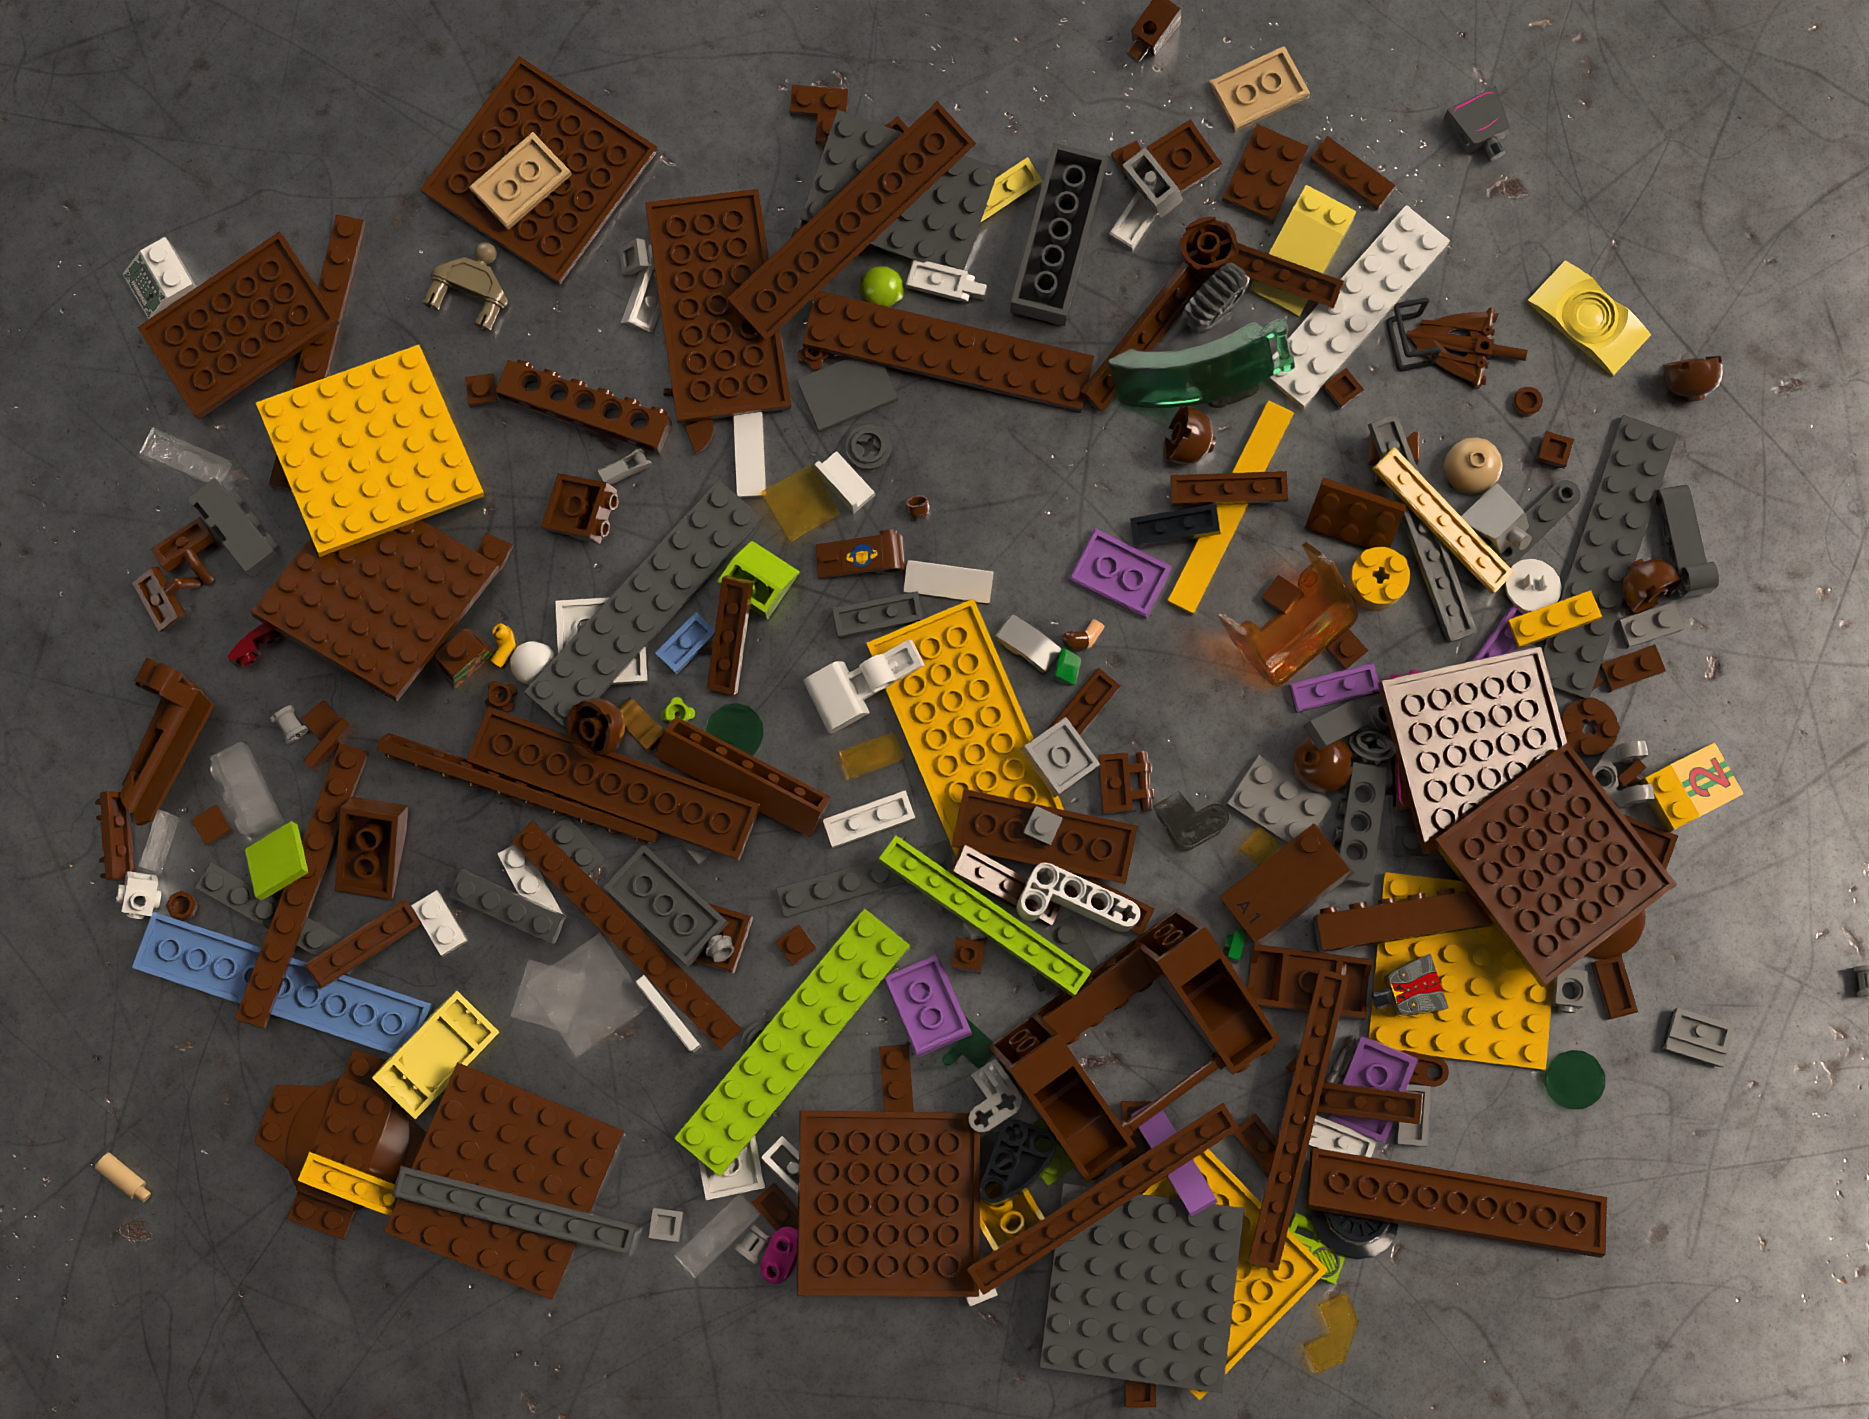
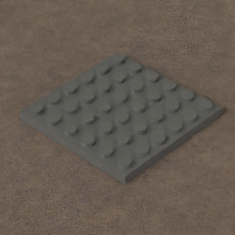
M1063 1183L1060 1208L1092 1187ZM1138 1194L1055 1248L1040 1368L1223 1393L1244 1208L1214 1204L1191 1217L1180 1199Z

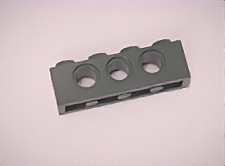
M1353 762L1350 766L1353 767L1352 773L1346 784L1342 786L1346 787L1345 799L1340 798L1338 815L1342 816L1341 827H1336L1333 843L1338 845L1337 851L1354 872L1343 883L1368 887L1372 884L1388 768ZM1364 789L1369 795L1368 802H1359L1355 798V790ZM1351 818H1361L1365 824L1364 831H1355L1350 824ZM1348 846H1355L1360 850L1361 856L1359 860H1351L1347 856L1346 849Z

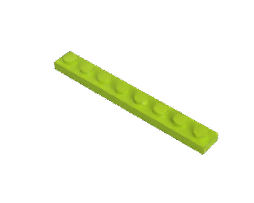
M895 835L879 857L878 862L1072 997H1075L1092 971L898 836Z

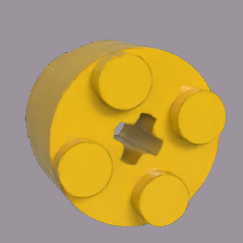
M1387 547L1370 548L1365 550L1352 565L1347 577V587L1350 594L1361 607L1372 611L1385 610L1397 603L1407 590L1410 582V570L1406 558L1395 550ZM1376 574L1380 575L1381 579H1383L1381 584L1377 583V578L1374 577Z

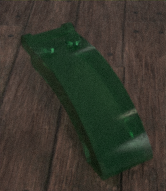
M1276 319L1264 326L1257 322H1252L1220 339L1182 350L1142 352L1131 348L1108 360L1118 401L1124 405L1142 408L1194 406L1220 400L1242 392L1281 371H1292L1295 368V360L1290 354L1287 339L1289 331L1287 321ZM1273 337L1276 339L1279 354L1275 359L1272 358L1269 339Z

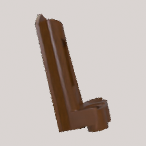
M147 657L134 680L136 682L135 685L161 697V700L122 783L123 788L120 791L123 805L128 811L133 813L135 823L138 826L153 822L215 706L204 694V690L183 676L184 674Z

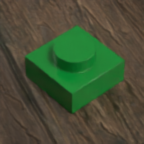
M1235 929L1233 935L1227 934L1223 951L1228 952L1227 959L1229 961L1239 962L1247 935L1246 931Z

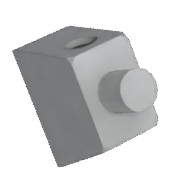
M1498 483L1461 516L1490 548L1497 553H1503L1511 544L1523 550L1531 542V535L1525 532L1529 524L1524 510Z

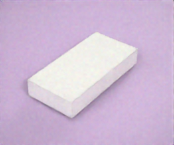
M1139 191L1136 192L1108 236L1131 251L1134 250L1157 215Z

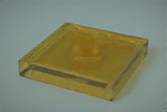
M812 464L761 492L789 543L840 514Z

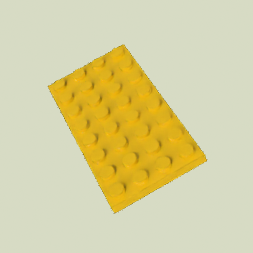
M974 598L866 643L871 656L874 657L884 654L908 639L912 640L925 665L885 689L951 846L964 789L1064 810L1059 796L1057 795L1054 798L1020 751L1021 748L1034 740ZM952 847L954 854L956 856L959 851V848Z

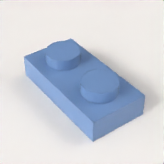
M695 612L655 654L677 675L714 638L715 630Z

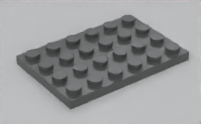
M837 110L800 220L809 222L890 146L902 132ZM964 155L873 240L870 245L923 263L928 261L964 270L999 168Z

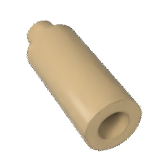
M110 1152L105 1154L96 1164L94 1169L130 1199L137 1197L144 1203L150 1197L151 1193L144 1188L146 1182Z

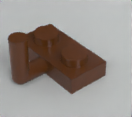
M198 517L151 548L161 567L167 573L184 561H187L190 568L205 585H210L214 581V577L196 555V553L216 541L201 517Z

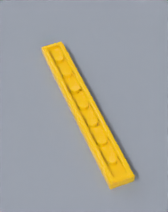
M1268 400L1232 473L1265 472L1294 412ZM1249 503L1216 504L1221 534L1198 539L1167 603L1191 615L1194 614Z

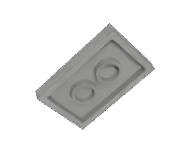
M1258 755L1226 805L1287 844L1313 823L1318 826L1333 802L1319 793L1310 790L1297 779Z

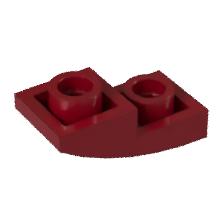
M263 623L242 638L227 657L236 667L239 665L240 667L250 666L257 661L256 658L263 656L259 645L262 643L263 645L275 643L282 634Z

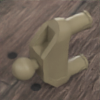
M483 242L475 248L474 256L476 261L463 257L435 267L430 275L432 283L422 304L428 308L433 306V310L439 311L448 289L454 288L484 302L474 325L480 329L485 327V331L491 332L499 311L506 308L508 300L491 267L486 266L493 263L496 259L497 252L495 247L490 243Z

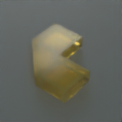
M1343 1293L1318 1305L1331 1333L1303 1345L1316 1374L1341 1364L1346 1360L1359 1324V1319L1347 1293Z

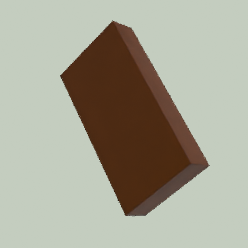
M340 718L303 759V762L315 772H318L337 751L339 743L343 744L356 728L344 718Z
M1622 955L1592 962V969L1607 1019L1610 1020L1637 1013V1005Z

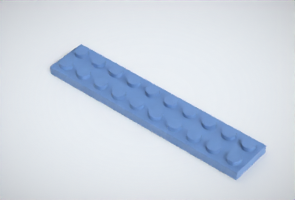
M152 912L132 968L240 1004L261 947ZM292 958L271 1013L272 1015L393 1054L428 1019L433 1004L346 975L320 990L304 966L307 962Z

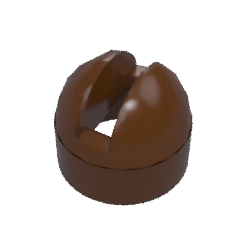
M918 495L907 499L906 508L909 516L915 520L920 516H923V519L926 518L930 511L929 500L926 496Z

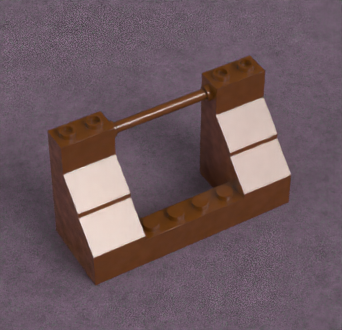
M1178 907L1093 969L1075 997L1063 991L989 1045L988 1048L1045 1127L1054 1135L1056 1141L1079 1174L1089 1182L1090 1180L1100 1178L1105 1174L1109 1166L1126 1159L1130 1155L1131 1150L1136 1147L1130 1138L1134 1135L1132 1131H1135L1218 1068L1220 1070L1225 1068L1232 1075L1236 1072L1240 1073L1246 1070L1251 1065V1061L1259 1055H1265L1273 1050L1275 1044L1281 1039L1207 927ZM1157 979L1206 1040L1214 1053L1210 1056L1211 1059L1127 1122L1124 1120L1119 1122L1067 1045L1076 1042L1081 1037L1083 1031L1089 1027L1099 1025L1105 1019V1015L1113 1009L1117 1010L1125 1006L1129 1001L1128 998L1137 992L1145 991L1153 984V980Z

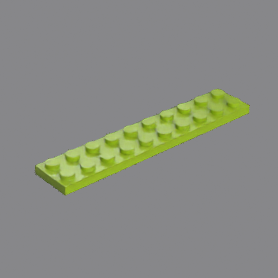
M864 908L675 1136L674 1140L721 1178L878 987L884 977L887 976L910 948V945Z

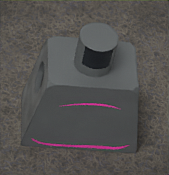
M1496 86L1447 109L1443 120L1469 153L1472 154L1484 148L1491 161L1506 153L1500 140L1506 137L1510 126Z

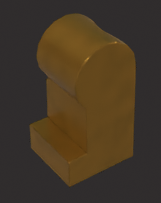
M629 697L618 707L624 717L626 730L650 754L659 745L664 730Z

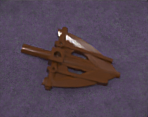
M1489 307L1486 312L1459 313L1436 320L1422 319L1421 326L1406 333V338L1411 339L1417 346V350L1440 347L1441 352L1434 363L1462 379L1473 382L1475 389H1479L1481 385H1486V376L1483 375L1484 369H1487L1489 365L1486 359L1490 360L1493 355L1526 361L1528 352L1525 349L1494 344L1495 339L1490 338V336H1494L1495 329H1492V326L1496 322L1499 313H1495L1492 307ZM1455 330L1469 332L1470 337L1448 333ZM1446 349L1466 353L1467 355L1464 358L1454 356ZM1433 353L1426 354L1425 356L1430 359Z

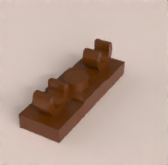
M105 791L101 792L100 798L95 801V805H101V815L96 816V820L102 821L101 834L102 849L104 851V856L99 859V863H105V873L100 874V878L125 881L126 872H134L131 814L123 805L120 792Z

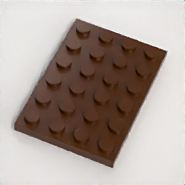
M279 231L137 328L193 415L200 420L340 325L341 322L284 235Z

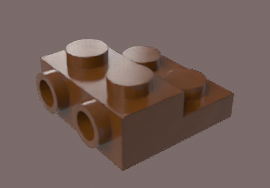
M558 473L541 528L550 532L570 535L578 540L600 544L602 537H606L610 531V523L608 521L610 511L615 510L619 502V497L616 493L617 489L607 482Z

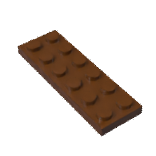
M964 789L951 847L960 849V846L967 845L982 854L1034 865L1050 863L1068 872L1126 884L1138 826ZM1035 806L1063 818L1051 845L1023 833Z

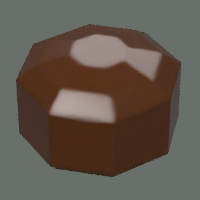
M179 891L170 895L166 907L171 917L185 921L194 917L198 904L194 895Z

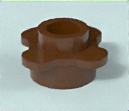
M807 347L797 352L798 360L804 361L808 366H811L812 370L821 369L826 357L831 355V353ZM813 351L817 352L815 356L811 354Z
M497 681L490 682L488 684V698L485 700L486 707L493 709L501 708L504 712L511 711L514 707L512 699L513 695L517 692L516 687L511 683L505 685ZM499 694H503L502 699L498 698Z

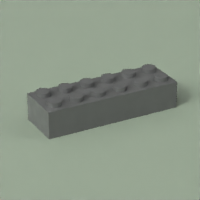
M1053 143L1011 299V313L1063 326L1066 325L1109 156Z

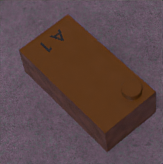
M1313 823L1220 895V897L1256 944L1262 945L1352 876L1354 872L1322 830Z

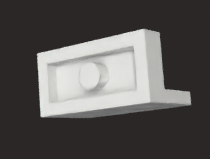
M837 451L823 463L818 461L814 464L815 472L853 514L875 496V492Z

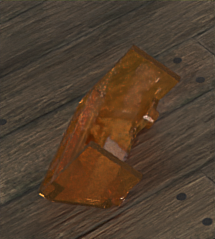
M1308 542L1303 543L1302 547L1311 565L1302 571L1298 579V587L1302 590L1303 594L1286 616L1279 612L1259 629L1252 621H1245L1239 625L1224 612L1218 615L1234 645L1264 679L1274 686L1286 683L1351 628L1358 618V608L1334 561Z

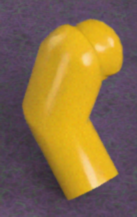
M500 623L492 629V635L496 639L498 649L489 661L502 668L514 652L516 643L510 627Z

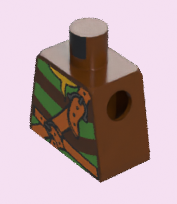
M464 628L435 653V669L456 689L487 662L495 651L477 631Z

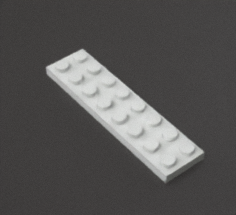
M1406 205L1340 279L1344 283L1335 307L1332 308L1319 303L1260 370V374L1304 409L1321 390L1323 385L1328 382L1443 251L1450 240Z

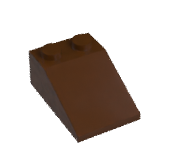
M350 797L340 807L335 878L336 891L393 899L406 837L407 805Z

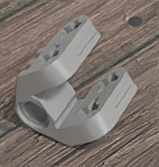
M1646 741L1626 742L1619 744L1617 747L1607 749L1590 770L1594 777L1596 773H1601L1606 777L1607 785L1603 789L1619 809L1643 806L1655 800L1652 784L1632 786L1621 791L1616 790L1619 783L1615 765L1631 764L1638 759L1643 760L1648 756Z
M996 1058L971 1074L985 1101L971 1110L969 1124L974 1131L985 1134L1014 1116L1021 1108L1022 1097ZM1002 1096H1005L1006 1099L1011 1097L1014 1099L1011 1105L1013 1110H1009L1007 1107L1000 1111L997 1109V1106L1002 1102ZM979 1112L982 1116L988 1112L991 1113L992 1116L987 1120V1127H984L982 1124L975 1125L974 1121L977 1118L975 1113Z

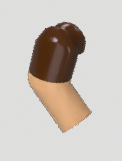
M1093 619L1085 631H1067L1062 637V642L1071 650L1089 649L1093 646L1105 626Z

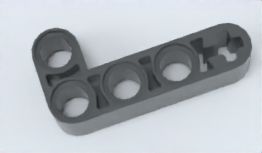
M1681 485L1658 489L1656 503L1670 565L1677 571L1683 581L1676 590L1678 596L1685 598L1711 593L1719 585L1718 570L1714 562H1707L1689 486Z

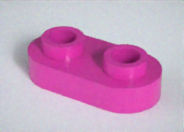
M782 1227L772 1235L761 1261V1275L771 1284L784 1282L791 1275L797 1261L798 1231L793 1227ZM781 1241L786 1243L787 1249L782 1246ZM771 1266L776 1269L777 1274L772 1271Z

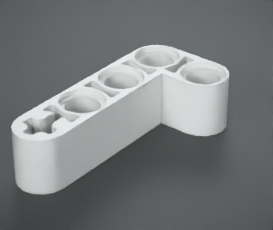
M1041 863L1035 867L1026 882L1016 907L1018 915L1023 920L1035 921L1042 915L1051 900L1119 932L1129 931L1140 919V909L1133 901L1050 863ZM1037 874H1047L1050 878V884L1043 885L1039 883ZM1064 886H1073L1077 890V897L1067 896L1064 892ZM1091 898L1101 899L1104 903V909H1095L1091 904ZM1025 900H1035L1039 910L1035 912L1028 910L1025 906ZM1114 905L1115 907L1112 910L1113 913L1111 915H1108L1107 913ZM1123 911H1126L1128 913V920L1126 922L1121 920V913Z

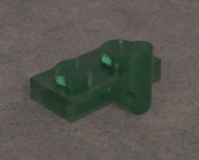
M966 1018L972 1035L952 1043L953 1047L942 1057V1064L945 1067H951L963 1055L977 1069H980L993 1057L988 1046L994 1042Z

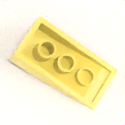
M1306 185L1269 254L1324 274L1352 224L1357 211ZM1254 280L1249 289L1253 294L1297 317H1300L1309 301L1307 298Z

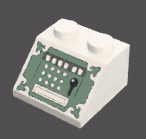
M166 237L140 250L123 272L124 278L148 319H151L196 288L177 252Z

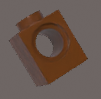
M956 937L952 970L981 974L986 942Z

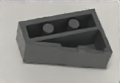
M216 477L187 498L251 578L280 557L274 550L278 547L277 543L268 532L262 535L257 528L261 525L259 520L251 511L245 513L240 505L244 503L242 498L234 489L228 491Z

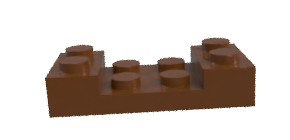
M1254 944L1251 951L1247 989L1259 1007L1308 1012L1318 970L1323 969L1349 976L1340 1017L1365 1020L1367 1019L1368 981L1373 959Z

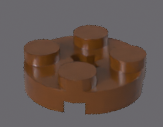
M1593 697L1573 702L1560 716L1566 740L1579 756L1595 757L1603 754L1615 743L1620 730L1613 710L1604 702ZM1584 720L1588 723H1594V735L1590 732L1586 734L1582 732L1584 728L1582 722Z

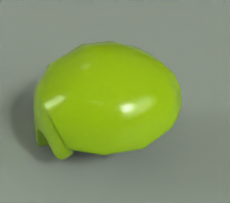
M876 266L862 276L859 292L865 302L892 307L896 302L902 300L905 284L901 275L890 267Z

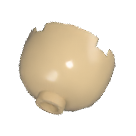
M1479 437L1465 438L1454 444L1445 456L1443 464L1444 477L1447 482H1450L1458 493L1467 496L1482 495L1490 490L1499 480L1503 467L1501 454L1496 446L1487 439Z

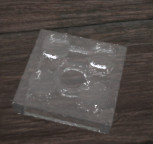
M529 959L511 1017L569 1034L587 977Z

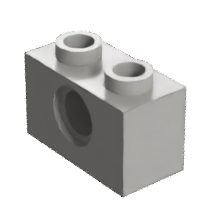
M1146 148L1123 164L1128 179L1160 218L1183 202L1179 188Z

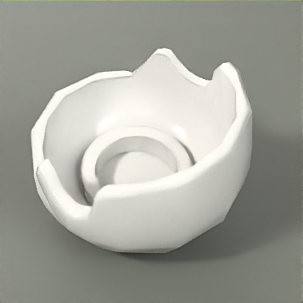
M536 641L523 643L514 650L510 658L511 673L517 681L530 685L556 657V654L548 645Z

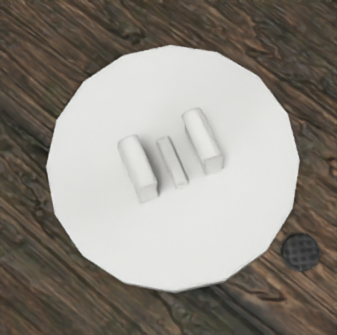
M1525 559L1511 567L1514 573L1506 580L1504 586L1508 598L1516 607L1525 612H1532L1557 603L1561 596L1562 586L1558 574L1551 566L1540 560Z

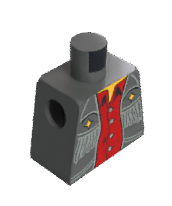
M1427 954L1384 976L1386 988L1372 992V999L1376 1009L1379 1010L1393 1006L1396 1017L1440 1012L1448 1009L1431 954Z

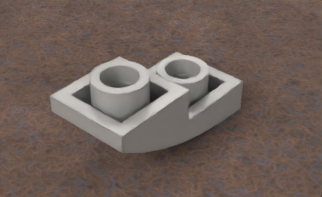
M1013 614L1009 615L994 636L1014 655L1020 654L1041 673L1048 670L1060 650H1062L1040 631Z

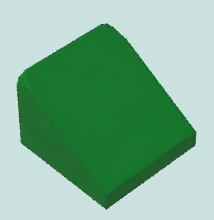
M1062 648L1054 674L1055 682L1075 685L1081 658L1071 651Z

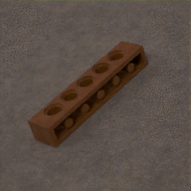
M518 359L517 362L507 361L496 389L499 399L621 442L644 448L647 451L661 454L672 426L671 418L665 410L652 406L651 409L642 407L639 401L629 397H625L624 400L613 396L614 393L604 388H598L596 391L588 388L585 382L575 378H571L570 381L562 379L560 374L549 369H544L543 372L533 369L534 366L524 360ZM536 381L539 385L534 391H526L525 386L528 382ZM558 390L566 392L564 398L559 401L551 399L553 393ZM583 400H591L593 402L592 406L587 410L578 408L579 403ZM611 409L620 411L615 419L605 418L606 412ZM639 418L646 420L643 428L635 429L632 427L634 420Z

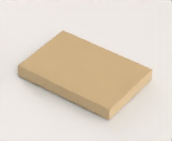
M1285 46L1209 81V86L1234 133L1310 96V92Z
M532 132L469 188L502 225L509 230L572 174Z

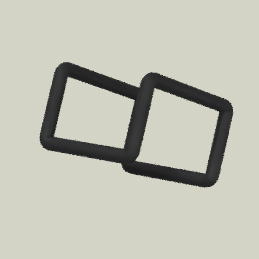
M1426 297L1396 303L1394 305L1395 316L1388 318L1386 321L1396 365L1400 371L1433 365L1441 352L1440 347L1409 351L1402 320L1420 317L1429 303V299ZM1421 304L1417 312L1403 315L1400 313L1399 308ZM1392 322H1397L1406 357L1411 358L1433 353L1431 358L1427 361L1402 365Z

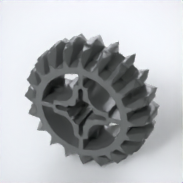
M1228 263L1217 270L1196 291V294L1185 306L1182 319L1186 322V325L1198 334L1205 333L1212 326H1215L1241 298L1249 286L1250 278L1245 274L1246 272L1234 263Z

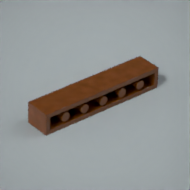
M675 717L664 730L654 756L667 765L673 766L713 788L760 804L759 812L809 838L820 824L831 799L830 796L678 717Z
M1454 888L1436 891L1437 896L1427 898L1425 893L1412 894L1407 896L1408 901L1396 902V897L1378 900L1379 905L1367 907V902L1354 903L1349 905L1350 910L1338 911L1337 907L1320 909V914L1313 917L1320 953L1494 926V924L1467 888L1466 892L1455 893Z

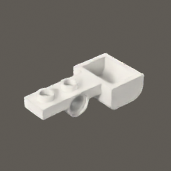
M908 639L884 654L869 658L852 672H849L845 662L836 661L803 680V683L828 733L834 734L870 713L864 702L865 699L925 665L913 641Z

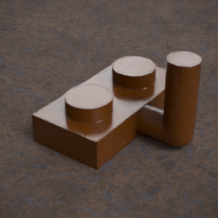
M151 567L133 581L132 584L159 632H163L185 617L174 594L180 589L199 588L201 580L199 577L175 578L168 584L160 568Z

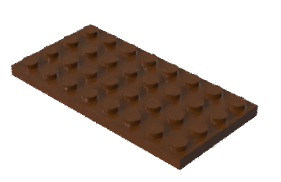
M758 189L645 202L677 423L791 409L780 329L766 341L727 299L769 259Z

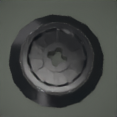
M1312 1209L1310 1212L1314 1230L1321 1241L1340 1256L1356 1260L1375 1257L1388 1249L1397 1235L1398 1224L1366 1218L1356 1219L1354 1216Z

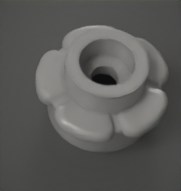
M727 935L712 937L708 941L706 955L711 956L715 962H721L729 958L734 952L731 937Z

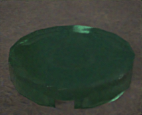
M739 703L726 704L720 707L710 716L706 726L707 733L751 756H754L759 750L764 738L763 723L758 714L749 706Z
M1569 1050L1558 1054L1550 1061L1545 1071V1086L1548 1095L1556 1104L1566 1109L1581 1110L1593 1105L1601 1098L1605 1089V1073L1594 1056L1584 1051Z

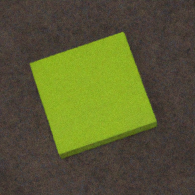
M292 821L245 849L255 897L260 900L266 899L309 873L298 824Z

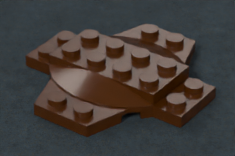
M353 1049L343 1077L340 1076V1078L327 1082L323 1086H275L254 1142L289 1170L291 1179L298 1192L287 1217L288 1220L345 1240L355 1212L366 1208L297 1181L309 1151L393 1184H396L400 1166L412 1167L427 1132L409 1119L406 1111L372 1079L386 1060Z

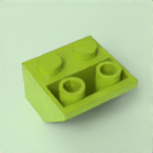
M751 541L732 559L717 582L721 589L722 577L726 575L754 581L750 609L768 620L800 571Z

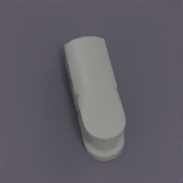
M638 448L621 459L598 469L597 471L602 481L613 485L631 475L648 469L652 462L650 460L647 461L644 455L645 449ZM634 460L636 466L629 469L626 463Z

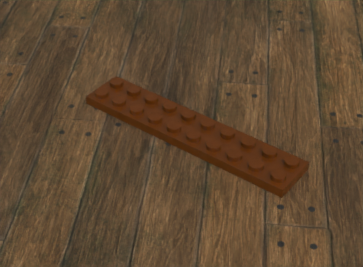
M936 101L727 299L767 341L974 147L976 143L944 107Z
M819 291L814 296L803 340V347L1080 413L1085 399L1080 391L1089 381L1094 360L1093 355Z
M491 707L487 708L467 757V762L740 861L759 812L760 804L616 752L592 759L584 757L572 745L576 743L573 737Z
M1312 1148L1310 1151L1306 1209L1599 1258L1606 1254L1607 1197Z

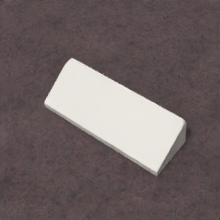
M649 245L647 248L649 267L638 273L621 324L653 333L661 310L652 248Z
M907 560L903 592L911 593L918 591L919 595L962 601L974 598L976 603L989 604L994 572Z

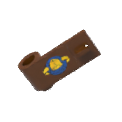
M882 530L880 535L816 544L819 579L873 571L879 574H896L905 571L903 536L897 534V530Z

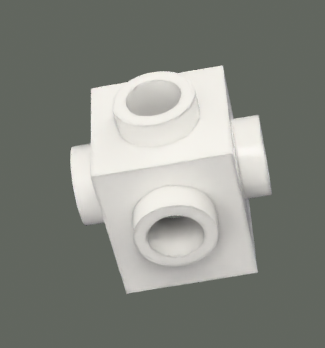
M126 872L125 883L118 886L116 902L120 903L121 912L126 913L127 917L143 919L144 915L152 916L153 908H159L161 891L157 890V875Z

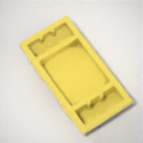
M1566 260L1527 300L1531 307L1612 377L1651 336L1645 326L1628 308L1614 301L1602 290L1594 278Z
M455 991L392 1054L374 1074L372 1079L416 1120L447 1087L456 1063L468 1066L499 1031L458 991Z

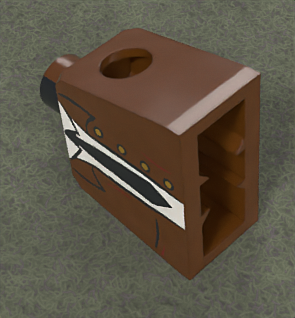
M1152 0L1131 30L1134 42L1126 54L1138 63H1140L1147 52L1153 56L1157 55L1182 23L1181 8L1170 0Z

